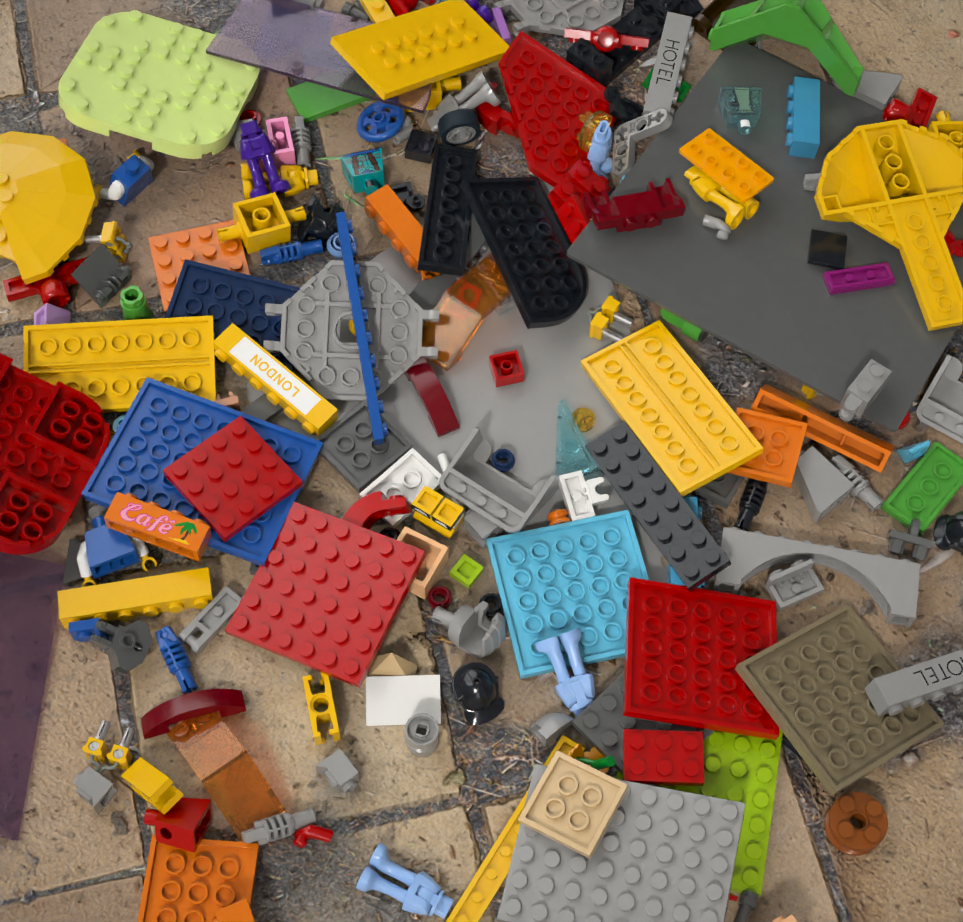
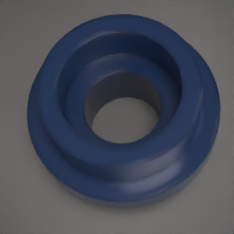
M499 449L493 453L491 457L492 467L500 472H507L514 467L515 457L509 450ZM503 459L506 460L507 463L503 464L499 463V461Z

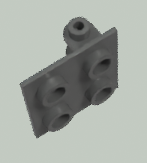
M101 244L71 275L99 307L103 308L132 278L130 275L132 270L127 265L123 267L108 249Z

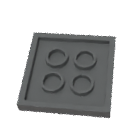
M366 400L315 438V440L323 442L320 455L358 493L368 487L413 448L381 414V422H386L388 436H384V444L374 445Z

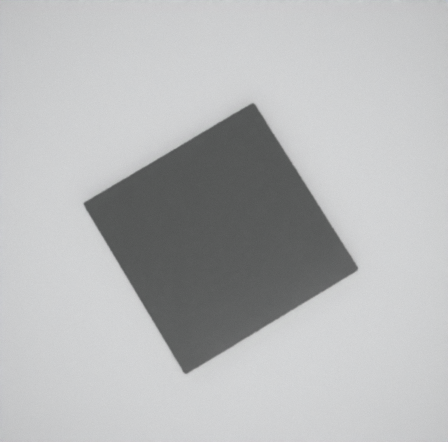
M748 43L725 48L673 114V121L670 127L659 132L609 196L610 201H612V197L645 192L648 182L653 181L654 186L659 187L664 185L665 179L670 178L675 192L682 198L685 204L684 215L662 219L661 225L653 228H642L617 233L616 228L597 231L594 221L591 219L567 250V256L838 404L841 403L847 389L871 359L875 360L892 372L884 388L862 417L890 432H896L958 326L928 331L899 249L854 222L822 220L814 199L815 191L804 190L803 187L805 174L821 173L826 155L846 138L854 128L861 125L884 122L882 120L884 111L856 97L847 95L842 90L820 80V145L814 159L788 155L789 146H785L786 136L789 133V130H786V121L789 114H786V106L788 100L790 101V98H786L788 85H792L795 76L811 79L818 78ZM733 87L750 88V103L751 99H753V107L751 105L750 107L753 112H735L733 110L734 107L729 104L730 102H737V98L735 101L730 96L734 92ZM751 90H761L760 93H759V91H752V95H751ZM741 120H749V122H750V127H749V126H743V127H741V122H740V121H741ZM708 128L712 129L774 177L773 183L753 197L759 202L757 212L748 220L743 217L739 226L731 230L727 240L717 238L718 230L702 225L705 214L722 219L725 222L726 212L711 201L705 202L696 194L689 184L690 180L684 176L685 172L694 164L679 153L682 146ZM963 202L948 228L954 235V241L963 240ZM811 230L847 236L844 269L888 262L896 280L894 285L830 295L822 276L824 272L838 269L807 263ZM952 255L951 258L963 288V257Z

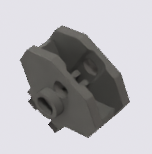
M98 620L95 627L99 631L110 635V638L106 640L100 636L91 635L89 642L104 649L103 653L108 655L112 671L122 675L143 663L152 642V636L147 623L137 620L126 627L121 625L115 627L104 621Z

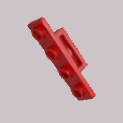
M549 194L548 198L558 215L570 243L573 244L591 220L588 218L579 196L571 195L561 205Z

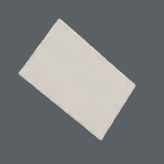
M440 675L366 677V726L406 725L409 718L419 713L428 714L437 721V724H441Z

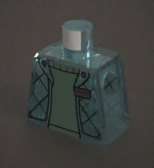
M721 87L717 105L726 127L738 128V132L741 135H747L751 132V128L757 127L761 113L762 88Z

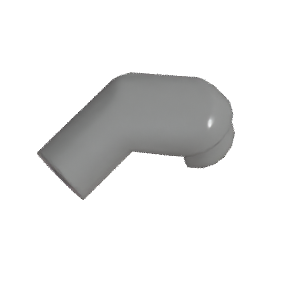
M405 115L402 128L392 137L396 145L409 139L413 129V122L410 116Z
M705 214L702 225L718 230L717 238L727 240L729 234H731V228L722 219Z

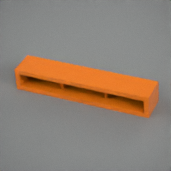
M768 384L760 388L751 407L753 411L808 423L806 437L880 473L895 447Z

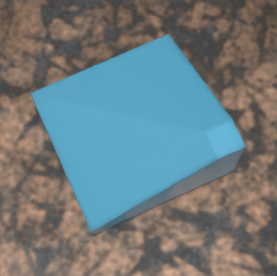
M928 440L902 447L896 452L904 463H909L924 456L930 446V442Z

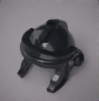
M313 193L308 202V215L306 220L301 221L298 225L296 236L300 241L309 236L310 238L321 239V242L327 243L329 237L338 232L336 213L344 212L345 210L338 203L330 204L324 208L320 203V199Z
M963 511L954 515H942L937 520L933 531L935 545L944 551L954 549L961 552L962 556Z
M471 662L461 666L454 673L452 683L449 684L453 698L462 706L465 719L472 725L487 723L496 718L504 709V702L498 692V676H495L487 665L479 662Z

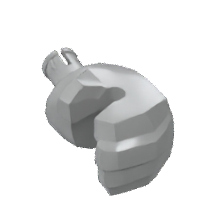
M485 601L479 603L475 608L463 605L455 613L440 606L436 607L433 612L432 621L449 628V640L460 650L481 659L490 655L506 638L505 618L500 613H497L492 621H489L486 616L489 604Z

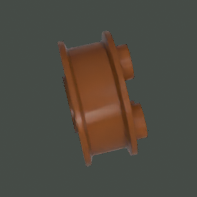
M849 792L837 798L825 815L824 828L829 841L836 849L848 855L860 856L871 852L884 839L888 829V819L884 808L875 798L862 792ZM850 819L858 820L861 824V829L854 828Z

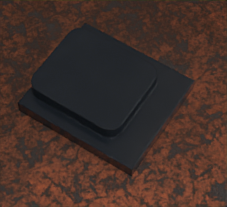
M812 229L807 263L838 270L844 269L847 236Z

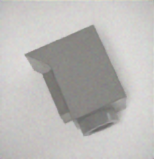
M471 509L464 515L463 528L481 548L486 546V539L498 537L503 533V529Z
M338 749L316 765L317 773L325 775V778L336 792L339 790L341 793L345 792L347 794L354 790L358 785L357 782L360 781L358 771L341 749Z
M90 766L85 771H81L73 781L77 788L75 790L77 794L92 805L98 815L118 792L113 787V783Z

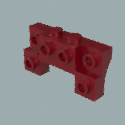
M670 178L665 179L663 186L655 187L653 181L648 182L645 192L612 197V201H610L606 189L601 190L599 197L593 198L590 197L589 192H584L582 200L588 218L593 219L597 231L616 228L617 233L659 226L662 219L683 216L686 208L682 198L675 192Z

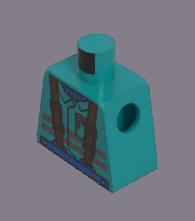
M381 147L340 156L343 175L355 193L365 192L367 195H370L385 186Z

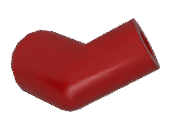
M314 824L302 827L294 832L293 844L296 847L304 848L307 845V840L310 839L330 843L333 830Z

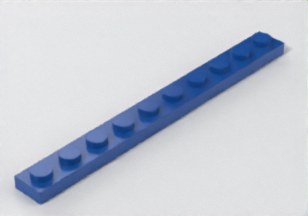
M345 212L336 213V223L374 445L384 444V436H388L386 422H381L380 413H384L382 399H377L376 390H380L378 376H373L372 368L376 367L374 353H369L368 345H372L370 330H365L364 323L368 322L367 309L362 308L360 301L364 300L363 286H358L357 278L361 277L359 263L354 264L353 256L357 255L355 241L350 242L349 234L353 233L351 219H346Z

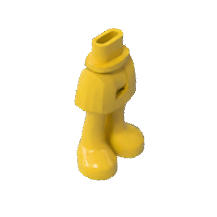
M240 163L244 198L247 200L250 199V192L254 188V182L248 163ZM281 165L280 169H277L280 178L288 181L291 185V190L283 193L284 197L298 194L305 189H309V186L318 185L316 169L307 170L306 167L302 168V166ZM262 172L265 183H268L267 172ZM266 184L269 192L272 193L270 184Z
M695 165L684 174L690 180L689 184L705 202L711 201L726 212L725 223L731 230L739 226L743 217L748 220L754 216L759 208V202L752 197L746 203H742Z

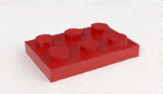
M624 729L623 780L653 785L703 786V732Z

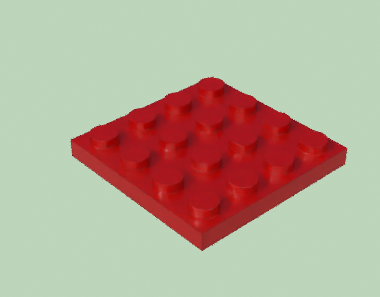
M242 416L236 418L163 469V475L224 542L231 539L303 486V481Z

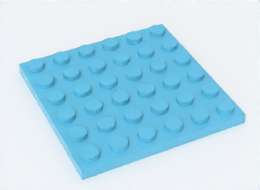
M629 510L486 539V546L498 593L502 601L503 613L520 679L555 672L548 655L538 652L535 643L554 636L558 637L567 669L572 668L567 652L558 635L580 628L582 634L578 645L583 665L625 657L628 580L630 577L649 580Z

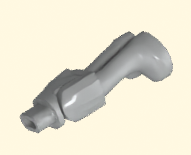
M481 71L460 93L452 96L450 93L447 94L433 111L434 115L426 120L431 130L435 133L439 130V119L444 114L457 109L473 110L485 102L495 107L501 104V100L494 91L486 74Z

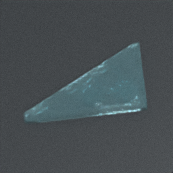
M564 400L559 401L557 408L555 476L558 477L559 475L582 470L583 476L597 472L599 466Z

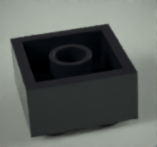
M412 129L404 150L405 158L431 164L435 144H438V135Z

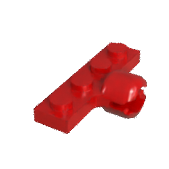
M608 25L598 28L597 31L566 27L564 37H567L569 42L576 43L580 38L589 40V44L595 45L602 52H610L615 48H622L623 45H630L631 50L643 51L644 47L648 48L649 43L648 37L618 34L616 29Z
M919 87L913 96L910 106L897 98L892 99L891 104L887 105L883 112L882 120L886 122L903 119L909 125L918 128L920 126L927 127L938 97Z
M86 258L58 265L53 269L54 273L51 276L27 285L21 276L3 280L8 301L12 302L33 295H41L43 305L49 303L64 308L70 300L68 287L78 283L71 273Z

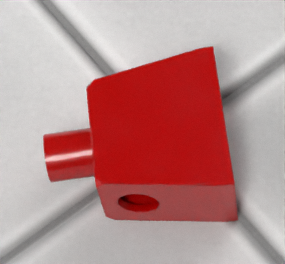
M181 798L165 815L159 810L148 808L144 815V824L155 826V835L158 842L195 852L212 822L211 799Z

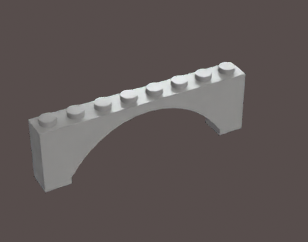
M738 527L723 528L719 546L730 559L731 565L714 576L713 590L737 595L739 588L760 572L775 566L812 559L814 564L836 570L859 584L880 607L885 616V623L910 627L916 619L921 565L919 563H914L909 559H892L883 554H866L861 550L839 549L835 545H817L808 540H791L786 536H769L760 531H742Z

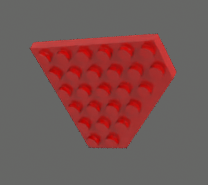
M520 31L500 59L498 65L529 171L552 187H555L579 159L589 161L587 156L592 137L600 122L606 120L611 128L617 118L609 115L610 103L604 97L606 87Z

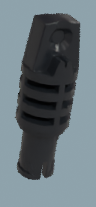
M750 478L739 503L740 513L734 527L749 532L753 517L759 514L765 499L768 482Z

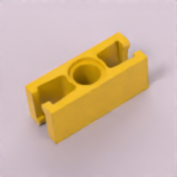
M321 673L322 680H319L320 686H325V692L312 695L310 690L312 688L311 681H313L312 675L303 676L315 745L325 743V739L321 738V733L318 731V724L331 722L333 729L329 730L330 735H333L334 741L341 740L329 676ZM321 704L328 706V709L324 712H317L315 710Z
M141 757L121 775L126 782L131 784V788L135 793L164 815L184 796L178 788L172 785L173 782L169 777Z

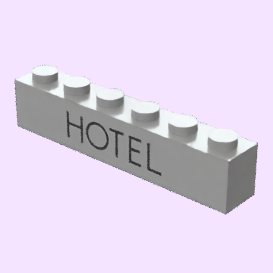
M667 12L642 116L662 108L671 116L674 114L675 109L671 108V105H676L679 93L675 91V88H680L683 76L679 75V71H684L686 64L683 54L688 55L690 42L686 41L687 38H692L694 26H690L692 20L690 16Z
M963 649L874 678L864 690L878 716L887 713L890 716H894L902 712L905 707L910 706L911 709L923 705L926 700L938 701L947 695L946 693L953 692V694L963 692Z

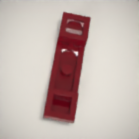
M420 358L405 372L408 381L412 382L428 413L430 423L437 436L440 437L459 429L460 426L436 374L427 360Z
M207 689L170 699L153 708L141 718L144 739L170 733L169 724L216 711L220 712L221 718L245 712L246 707L242 690Z

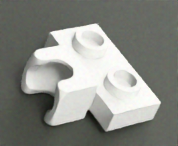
M582 470L557 477L564 504L569 513L568 517L571 521L595 517L593 506L604 504L609 500L608 494L600 495L595 490L596 487L604 482L603 477L590 479L585 482Z

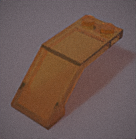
M485 257L447 289L434 310H439V323L426 321L422 327V347H438V359L430 360L446 371L461 360L463 350L483 319L511 295L497 263Z
M217 712L184 720L170 729V733H166L201 781L230 828L241 842H243L241 832L254 828L253 822L286 812L246 749Z

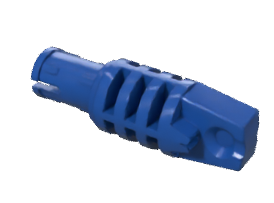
M321 239L302 243L297 240L295 243H282L281 246L277 244L260 250V257L263 265L283 264V262L289 263L291 260L295 262L296 259L300 261L304 259V256L323 253Z
M166 626L157 631L156 637L160 652L169 672L176 676L182 693H191V688L194 691L197 690L198 685L190 671L191 662L182 642L172 627Z

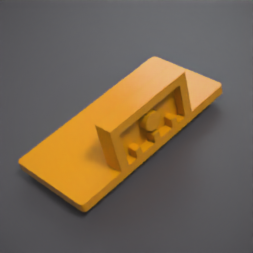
M710 128L689 141L679 150L682 156L742 203H746L774 181V177Z

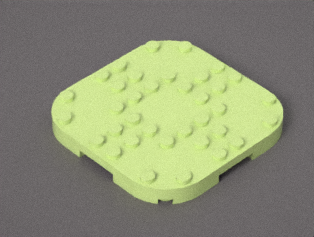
M138 10L119 12L102 17L94 25L59 81L58 103L60 109H63L65 112V117L83 129L105 136H110L111 132L115 131L151 142L152 150L179 158L199 159L202 158V155H206L209 152L215 155L229 144L237 129V121L247 102L251 101L257 89L260 65L255 54L240 41H234L177 22L141 13Z

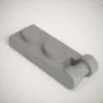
M226 586L191 621L178 638L184 644L188 643L191 646V650L199 655L205 650L207 644L231 620L242 598ZM198 630L203 633L199 638L194 636Z

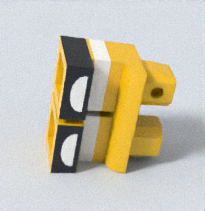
M427 486L423 487L411 504L412 509L415 510L413 518L449 539L463 521V507L448 498L444 499V496Z

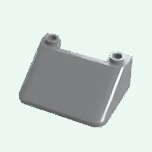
M948 354L919 403L916 414L923 423L963 444V383L958 380L962 374L963 365L959 359Z
M475 427L441 475L439 480L440 487L444 493L506 532H519L556 493L559 488L557 476L552 474L548 480L537 482L532 490L527 489L487 464L492 455V449L490 444L483 439L480 429Z

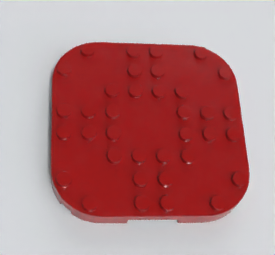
M0 353V552L26 555L46 549L60 537L82 496V491L105 452L109 442L110 428L109 423H106L102 416L103 410L90 397L59 381L55 386L12 365V358Z

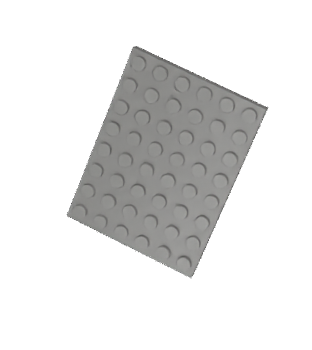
M535 764L525 806L548 766ZM619 780L627 784L629 789L591 859L520 823L497 920L498 922H725L746 804Z

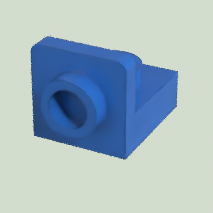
M100 618L69 622V633L74 641L88 642L91 635H97L109 640V635L95 627L98 620L101 621Z

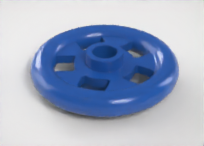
M377 101L365 108L360 114L357 121V132L362 139L368 142L378 143L386 141L395 136L402 128L405 121V111L396 101ZM384 109H391L389 113L384 111ZM397 117L396 121L391 123V118ZM371 125L372 129L366 131L365 127Z

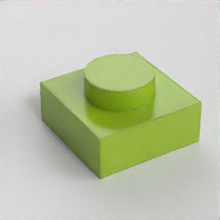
M464 554L450 570L449 576L470 589L484 572V567Z

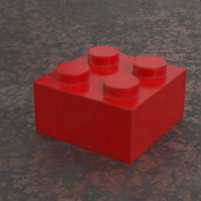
M517 350L489 356V366L496 387L524 382L525 374Z

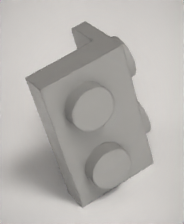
M812 559L796 561L790 568L784 571L778 569L769 575L765 588L772 600L776 601V607L779 612L823 593L824 587L812 569L814 565Z

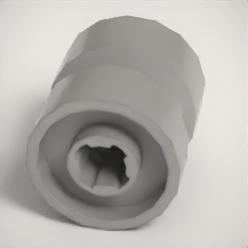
M419 713L413 715L405 725L406 746L413 755L417 757L429 756L436 751L439 745L437 721L428 714Z

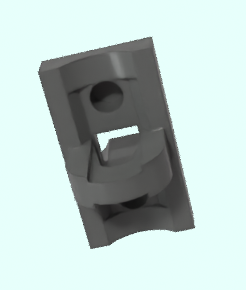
M917 518L911 521L908 533L891 529L887 535L890 538L889 552L902 555L905 543L914 545L911 558L925 561L930 549H934L936 542L918 537L921 521Z

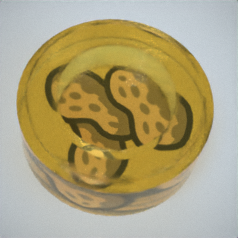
M578 408L572 413L571 424L575 430L587 432L593 428L595 415L590 409Z

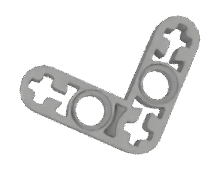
M658 109L623 123L615 130L612 172L620 180L634 166L636 141L662 132L672 124L673 117L665 109ZM644 124H647V125L645 126V128L640 131L641 127H642ZM627 148L626 152L621 155L622 151Z

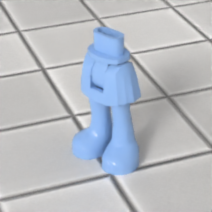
M603 120L593 134L587 158L593 167V171L598 176H604L608 180L605 174L612 171V158L609 157L613 136L609 123Z
M580 628L558 635L567 652L574 673L572 677L568 673L557 636L535 643L537 651L547 654L550 658L558 680V685L554 688L566 707L570 708V712H574L575 717L595 699L593 674H587L579 651L578 643L582 638Z
M379 843L370 859L369 867L367 866L364 869L356 886V889L363 892L375 890L395 898L403 903L402 910L420 915L429 914L431 917L435 914L443 919L447 916L454 902V899L444 895L445 891L441 890L440 885L424 871L416 874L393 862L389 858L388 847L382 843ZM374 870L405 883L409 886L408 890L382 878Z

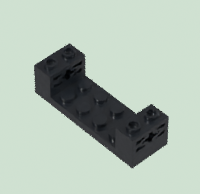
M635 0L634 8L613 26L618 34L648 37V48L644 47L643 51L631 50L630 45H623L622 48H615L610 52H602L595 45H590L580 38L567 49L566 61L604 87L608 86L661 39L667 12L679 14L681 1Z

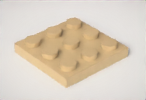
M557 750L519 816L518 821L530 829L591 859L629 788L627 784Z

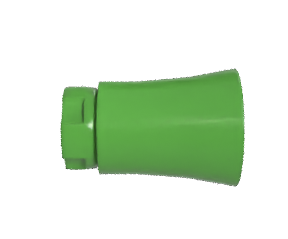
M130 285L121 291L120 303L123 310V320L155 319L145 294L140 291L138 286Z

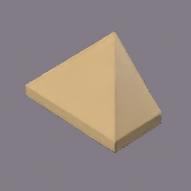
M387 653L375 657L366 677L416 675L418 665L394 653Z

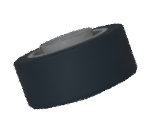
M468 109L450 111L444 114L438 122L441 140L450 146L468 144L478 138L481 132L477 114Z

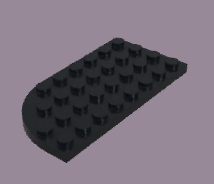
M538 177L463 179L460 184L461 189L527 329L556 326L572 318L584 301L586 278L581 264L567 256V250L570 248L571 243Z

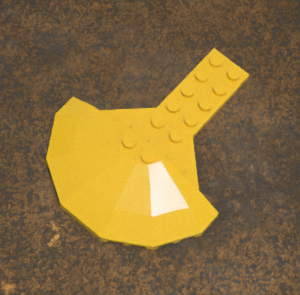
M903 119L857 126L824 158L814 196L821 219L835 222H854L899 249L928 331L963 325V288L944 239L951 222L954 220L963 202V148L958 149L952 144L947 134L941 132L936 134L927 131V127L920 126L918 128L909 125Z
M10 131L0 135V258L9 259L14 264H17L21 277L27 285L51 276L54 273L53 269L62 260L65 262L69 258L68 254L77 245L81 246L84 243V234L87 225L91 224V214L94 207L98 205V198L85 158L54 136Z

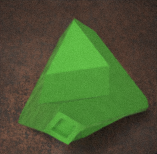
M758 0L722 12L715 27L711 28L709 32V50L711 51L772 38L811 51L847 95L854 97L861 82L864 67L861 66L821 0Z

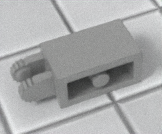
M871 359L847 389L840 403V406H842L839 412L840 419L848 422L855 415L861 418L884 388L892 371Z

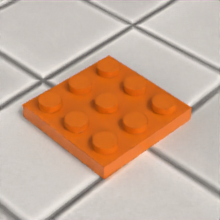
M737 407L736 415L761 444L763 454L727 473L791 488L808 423Z

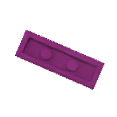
M888 262L827 271L822 276L830 295L894 285L896 281Z

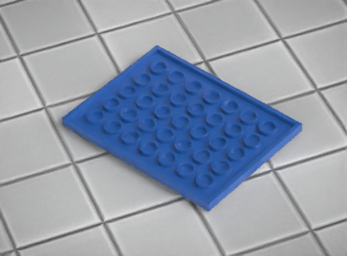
M147 377L81 495L83 499L109 508L117 492L124 495L125 493H130L143 502H155L162 509L170 512L176 510L189 519L205 521L163 475V469L236 418L242 416L303 481V486L226 542L210 526L212 537L207 546L256 565L265 566L268 555L274 547L289 514V510L293 503L297 502L321 453L323 442Z

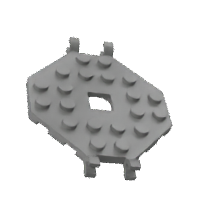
M502 0L494 3V7H500L503 17L511 10L521 21L513 24V28L516 30L513 33L514 38L517 37L520 31L525 34L528 31L564 36L566 27L597 31L602 26L616 24L621 20L624 0Z
M331 260L318 274L308 280L297 293L288 298L283 304L265 303V313L267 316L282 315L280 341L264 340L263 348L269 353L281 352L326 400L363 402L364 400L367 401L357 343L340 342L341 320H353L343 260ZM354 261V264L359 263L361 277L357 278L358 286H363L364 300L360 301L362 308L367 309L368 322L364 324L365 330H370L372 345H368L369 353H374L376 367L372 368L373 376H378L380 390H376L378 398L420 358L438 359V347H422L423 321L439 323V310H423L397 281L385 271L379 262Z

